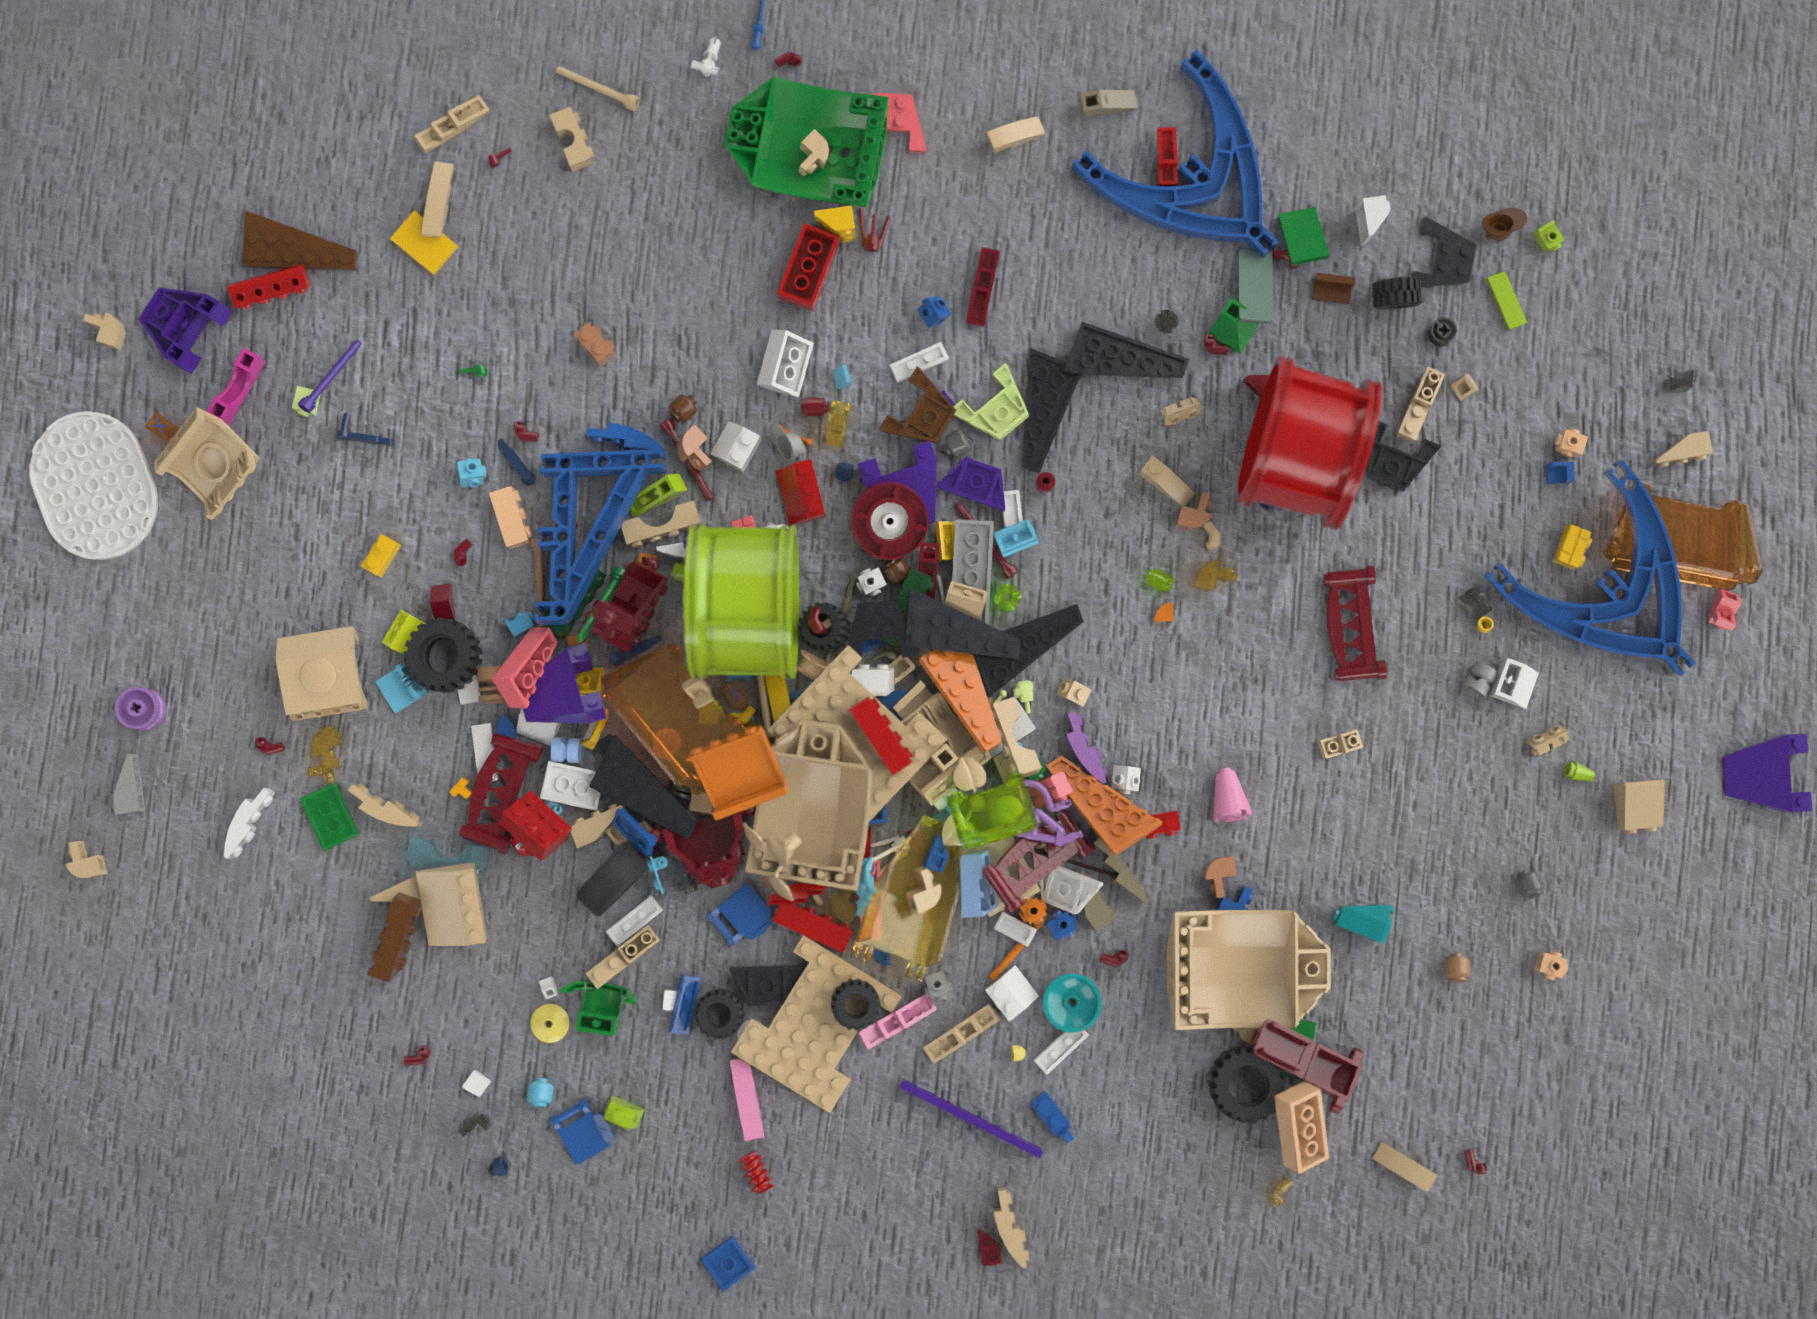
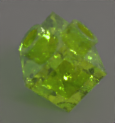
M1010 583L999 585L1000 589H996V594L993 595L995 606L999 605V610L1004 609L1005 612L1016 610V607L1019 606V601L1022 600L1020 589L1016 590V586H1011ZM1006 593L1011 594L1012 598L1010 600L1004 598Z

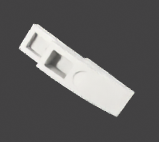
M263 788L254 801L252 799H245L238 808L226 836L224 857L226 859L237 858L243 851V845L246 842H250L255 836L254 832L257 828L251 823L256 822L261 816V810L269 806L273 801L272 796L275 792L270 788Z

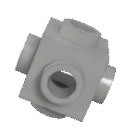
M943 971L925 976L928 987H925L924 990L927 999L931 998L933 1004H944L949 999H952L950 992L953 991L950 980L946 981Z

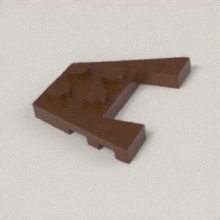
M917 366L908 382L924 391L922 397L905 424L887 414L879 431L926 442L931 441V443L937 444L957 410Z

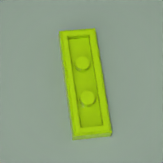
M1506 271L1488 277L1486 279L1507 330L1525 325L1527 323Z

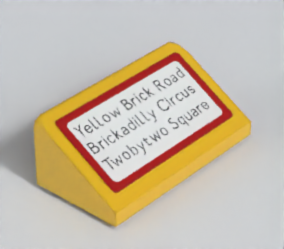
M605 709L607 719L589 724L581 740V746L592 750L595 748L608 720V709Z

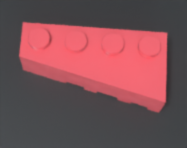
M532 627L492 678L509 708H528L530 703L528 699L537 688L535 687L537 679L542 677L544 673L543 666L545 662H549L558 642L549 627Z

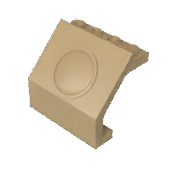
M196 407L155 460L154 464L155 473L162 476L166 471L181 479L203 501L206 518L213 520L216 515L222 512L226 502L231 501L237 488L242 487L247 475L253 473L260 457L222 419Z
M353 626L277 638V671L285 715H289L292 721L368 709V701L360 685L355 657V644H359V638Z
M939 692L901 721L906 726L920 712L947 738L944 744H947L959 758L944 772H941L929 758L908 780L931 806L956 787L953 774L961 756L970 757L981 766L991 759L988 752L984 754L974 738L950 710Z

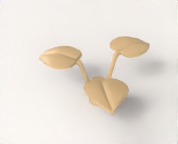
M961 756L954 770L953 780L960 790H973V794L969 798L970 808L966 818L961 813H953L946 819L942 829V840L946 846H959L969 843L975 832L973 824L968 822L972 811H980L988 805V803H985L984 798L976 792V787H981L986 782L985 770L977 761L967 756ZM1003 795L995 803V817L1004 827L1015 826L1021 823L1027 816V811L1015 796Z
M744 823L743 827L746 837L752 846L760 852H764V848H768L769 852L780 864L774 876L772 874L769 875L772 887L785 899L794 901L795 899L792 898L788 886L779 879L778 874L782 868L787 869L789 867V857L802 844L800 838L794 832H791L784 839L780 837L774 842L768 840L764 843L762 838Z

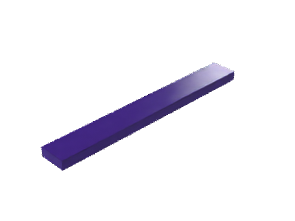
M902 1079L899 1088L1041 1158L1042 1148Z

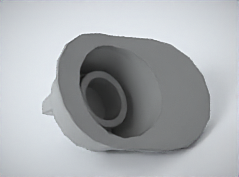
M777 424L770 426L771 439L788 465L794 463L795 458L805 454V446L796 433H785Z

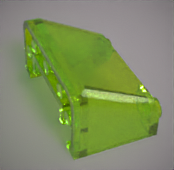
M1022 773L1010 774L1004 781V785L969 796L966 793H962V791H955L950 796H947L958 839L964 849L978 848L1032 831L1038 827Z

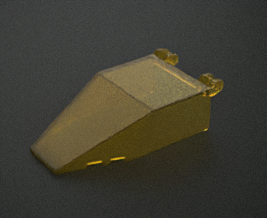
M923 815L875 881L876 894H872V902H869L868 907L865 908L853 947V957L858 958L863 945L868 946L863 959L865 962H869L874 949L908 961L909 964L905 977L910 978L915 965H918L920 967L917 970L915 979L918 982L922 981L928 967L941 962L961 890V883H959L960 865H958L959 846L944 845L949 857L943 872L939 873L930 870L933 875L932 882L941 884V896L934 907L919 914L911 911L906 893L919 888L914 869L920 866L924 867L923 864L935 834L938 833L942 839L943 822Z

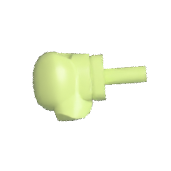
M1028 680L1017 682L1013 689L1014 697L1020 698V702L1025 703L1026 714L1031 713L1029 701H1033V683Z

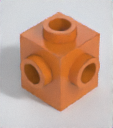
M1030 896L1023 900L1024 903L1020 906L1021 911L1018 913L1024 922L1028 921L1029 924L1034 923V925H1037L1045 920L1043 916L1047 915L1045 910L1048 908L1042 899L1038 900L1037 897L1032 898ZM1032 907H1035L1037 909V913L1035 915H1032L1030 913V909Z

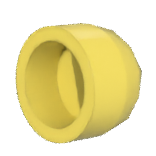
M1019 1045L1011 1046L1012 1061L1022 1060L1026 1054L1025 1049Z

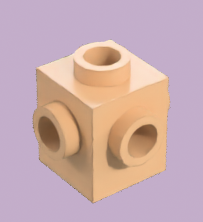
M1566 429L1557 435L1555 451L1560 452V455L1564 457L1578 458L1583 455L1588 436L1579 434V431L1575 429Z
M1550 951V954L1539 952L1534 970L1544 973L1543 977L1555 981V977L1562 978L1568 970L1567 959L1561 958L1562 954Z

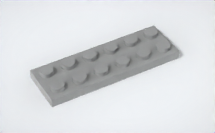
M955 519L952 581L988 591L979 620L988 624L994 521Z

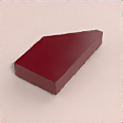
M977 1229L983 1267L1002 1264L999 1242L983 1230Z

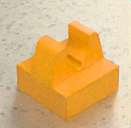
M462 777L449 793L454 797L461 794L467 799L472 794V791L466 786L470 781L466 777Z

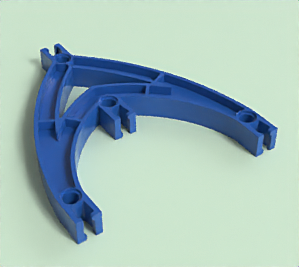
M1196 49L1190 59L1187 57L1182 62L1181 69L1201 91L1210 114L1213 130V155L1210 170L1193 153L1189 157L1188 162L1182 163L1178 169V173L1190 185L1176 187L1150 186L1127 180L1108 171L1087 150L1083 152L1080 160L1082 162L1086 161L1090 168L1088 170L1083 168L1079 164L1080 160L1077 158L1072 164V169L1089 187L1103 198L1145 222L1172 232L1201 239L1246 242L1252 250H1255L1263 258L1268 254L1269 250L1267 248L1264 249L1259 240L1263 239L1270 245L1271 250L1276 247L1279 241L1262 225L1261 178L1252 138L1241 110L1227 85L1215 68ZM1189 61H1190V62L1195 61V63L1199 66V68H1198V69H1195V68H1194L1191 64H1189L1188 62H1189ZM1206 73L1209 77L1203 78L1200 74ZM1234 159L1240 190L1241 218L1210 216L1184 210L1203 206L1219 199L1228 179L1232 160ZM1192 164L1196 169V173H1192L1185 166ZM1098 173L1100 178L1093 179L1090 174ZM1203 176L1206 182L1198 181L1197 177ZM1255 230L1258 233V236H1251L1249 231Z
M1617 460L1612 465L1614 467L1619 466L1624 476L1618 479L1613 474L1615 472L1613 468L1606 469L1603 474L1619 490L1625 502L1631 522L1633 549L1626 583L1612 569H1607L1603 573L1605 576L1609 575L1615 583L1610 588L1603 584L1606 581L1604 578H1597L1593 581L1608 597V600L1575 603L1541 596L1517 582L1500 563L1493 567L1494 570L1498 569L1504 575V579L1499 583L1492 578L1495 575L1493 572H1487L1483 576L1508 602L1549 629L1599 649L1626 655L1662 658L1675 674L1681 676L1685 672L1675 664L1674 660L1681 656L1689 668L1695 662L1680 646L1682 600L1679 573L1673 547L1661 515L1645 486L1623 460ZM1628 479L1632 481V487L1629 490L1625 488V482ZM1654 577L1657 601L1655 636L1619 633L1590 625L1591 623L1616 621L1639 614L1648 596ZM1512 583V590L1506 593L1504 590L1505 585ZM1618 589H1622L1623 595L1617 599L1615 592ZM1669 646L1673 647L1671 655L1666 654V649Z

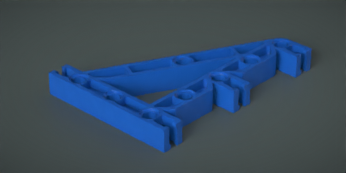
M663 449L541 454V460L545 466H549V463H556L554 468L545 469V466H540V473L545 478H555L552 519L559 526L538 527V533L542 536V539H546L547 536H553V541L542 542V539H538L537 546L542 551H553L551 553L550 594L556 599V601L535 602V608L539 610V613H544V610H550V616L539 617V614H535V622L539 625H564L572 620L649 474L666 473L667 467L662 462L651 464L652 460H667V455ZM645 459L642 465H637L640 460ZM603 461H607V464L605 466L600 467V464ZM570 462L567 468H563L565 463ZM620 475L575 559L578 477ZM564 499H569L565 505H562ZM601 534H605L602 540H598ZM564 535H567V539L563 542H560L561 538ZM566 572V576L563 579H559L560 574ZM565 609L564 614L558 617V612Z

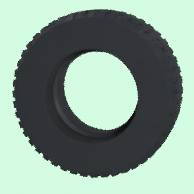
M622 845L576 892L577 899L589 911H592L591 913L594 916H602L648 869L647 861L642 859V856L638 855L630 845Z

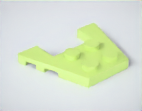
M1006 363L993 373V377L1004 389L977 412H974L963 399L954 406L957 410L954 415L955 417L998 440H1002L1029 417Z

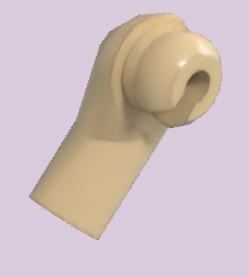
M1209 521L1203 527L1209 534V541L1206 542V547L1209 550H1213L1219 546L1220 532Z

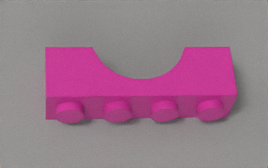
M242 348L234 362V372L228 386L220 395L214 397L206 412L222 419L229 426L266 361L253 352Z

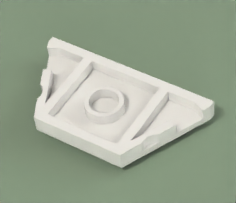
M1062 866L1057 867L1039 881L1042 900L1072 914H1079L1103 886L1102 882Z

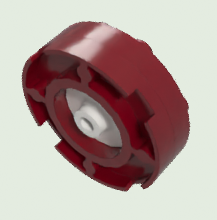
M886 480L871 484L857 496L851 509L850 522L854 537L864 551L876 558L894 560L905 557V555L921 545L928 530V513L925 504L915 490L904 483ZM888 518H892L891 522H886Z

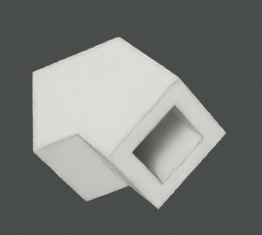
M552 976L539 981L541 991L546 1000L558 995Z

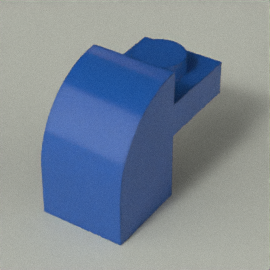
M1242 886L1236 902L1221 897L1215 910H1250L1245 906L1246 904L1249 905L1253 898L1251 893L1253 889Z

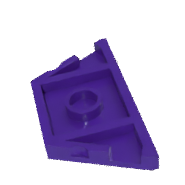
M965 457L941 482L936 484V488L1003 512L1006 510L1002 470Z

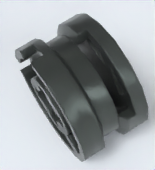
M1438 318L1429 327L1428 338L1435 346H1447L1456 337L1457 326L1450 318Z
M670 777V785L667 787V790L674 795L691 799L692 790L695 789L696 784Z

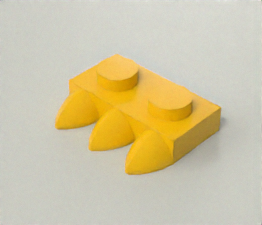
M955 521L936 522V540L940 544L938 560H953Z

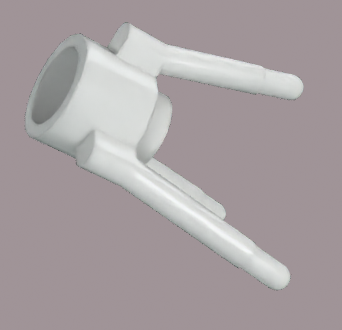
M897 835L893 838L871 844V847L892 843V848L872 858V862L892 852L898 854L880 870V874L888 870L901 857L907 855L910 846L904 835L901 837Z

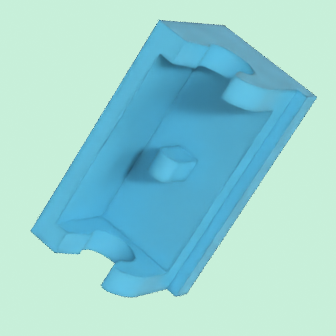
M1029 519L993 532L998 549L1003 557L1039 544Z

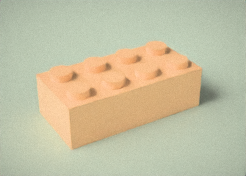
M1304 1081L1276 1095L1275 1104L1283 1165L1300 1174L1329 1159L1321 1090Z

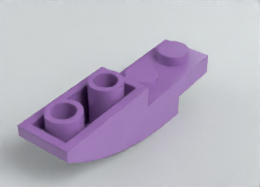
M1075 711L1066 714L1072 732L1065 736L1073 754L1090 775L1097 778V781L1100 783H1106L1105 778H1108L1106 768L1101 766V752L1099 748H1095V745L1087 748L1086 744L1089 741L1086 733L1081 731L1080 726L1083 723L1080 714L1076 715Z

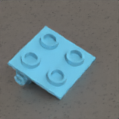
M405 663L396 665L394 670L375 681L395 714L428 693L424 686H420L416 683V679L411 678L409 675L410 669L406 668Z
M649 856L650 860L647 863L650 872L654 871L656 876L653 879L656 891L660 890L663 894L657 870L665 868L668 865V861L663 856L653 859L652 856Z

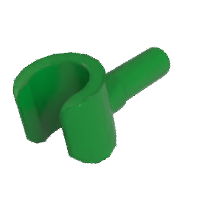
M480 364L472 368L460 369V373L476 372L477 377L488 375L486 367Z

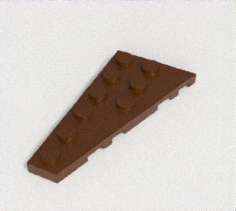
M245 210L242 266L244 268L285 269L304 264L305 269L357 271L358 252L356 250Z

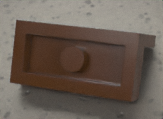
M1317 273L1314 277L1312 299L1349 304L1351 289L1355 285L1356 277Z

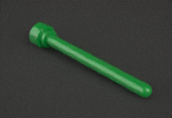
M620 567L614 568L611 573V582L600 598L601 601L608 602L623 578L624 569ZM592 613L576 637L578 642L584 641L593 626L594 618Z

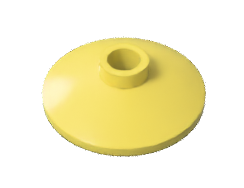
M542 1005L532 1015L531 1030L535 1037L542 1042H557L569 1030L570 1021L568 1014L559 1005ZM547 1020L552 1022L550 1028L546 1026Z

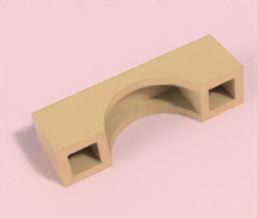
M693 500L675 506L673 517L662 526L653 527L646 525L639 517L624 521L621 528L626 544L629 547L637 548L643 546V542H658L662 540L661 537L669 535V537L679 535L680 531L687 530L689 532L691 525L700 526L702 524L696 503Z
M1015 698L993 703L990 708L1002 741L1003 754L1005 757H1008L1010 763L1009 770L1011 774L1015 776L1016 780L1038 774L1042 767L1035 750L1023 748L1016 742L1013 736V724L1021 715Z

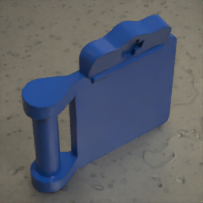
M745 884L706 917L709 922L712 921L727 939L729 947L745 935L752 940L756 936L764 934L767 927L773 923V919L770 917L771 910L750 884ZM722 912L738 931L737 935L733 936L717 916Z
M585 1098L579 1100L577 1105L558 1116L553 1115L550 1117L553 1126L576 1164H580L608 1148L610 1141L615 1137L611 1122L603 1119V1113L601 1112L593 1115ZM584 1110L586 1115L562 1128L561 1122Z

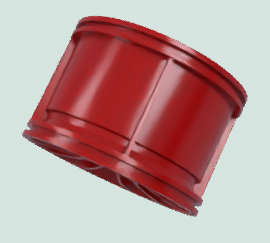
M1279 355L1268 375L1251 425L1237 481L1236 503L1242 504L1244 502L1245 506L1250 507L1255 501L1310 516L1319 514L1322 527L1338 530L1355 499L1371 452L1381 408V383L1365 379L1356 388L1352 382L1294 366L1293 358L1288 357L1285 360V356Z

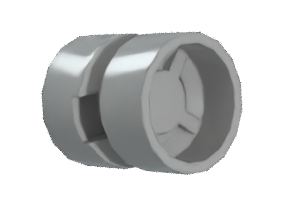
M1476 662L1471 670L1472 675L1466 678L1463 687L1480 697H1486L1490 690L1489 684L1494 683L1498 672L1484 663Z

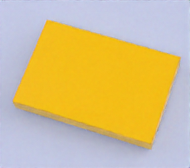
M414 210L390 239L430 273L435 275L456 251L458 246L443 233L441 238L422 236L424 218Z

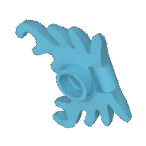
M872 857L865 858L862 862L858 890L855 891L859 896V900L855 902L857 904V911L854 912L856 916L863 915L864 908H867L868 903L872 902V894H876L874 877L870 875L872 871Z

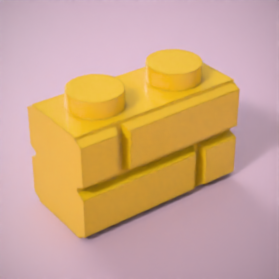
M1572 524L1565 526L1552 562L1572 570L1579 568V566L1581 567L1586 556H1583L1585 549H1588L1592 543V538H1590L1591 532Z
M381 533L377 538V543H374L361 566L382 578L402 545Z

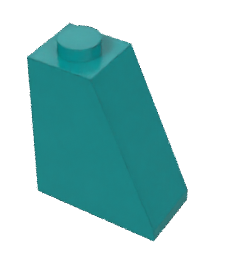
M1340 906L1333 914V924L1375 942L1385 944L1392 926L1389 914H1393L1394 906Z

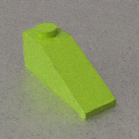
M680 474L666 475L640 491L630 509L633 518L686 492L687 488Z

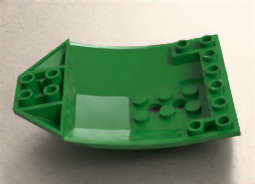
M773 76L731 107L724 145L754 187L799 198L867 208L879 178L886 144L889 97L833 90ZM815 129L824 137L828 146L832 147V153L828 155L823 169L818 166L812 174L807 173L804 177L799 173V168L809 156L800 147L802 141ZM850 150L848 157H841L842 151Z

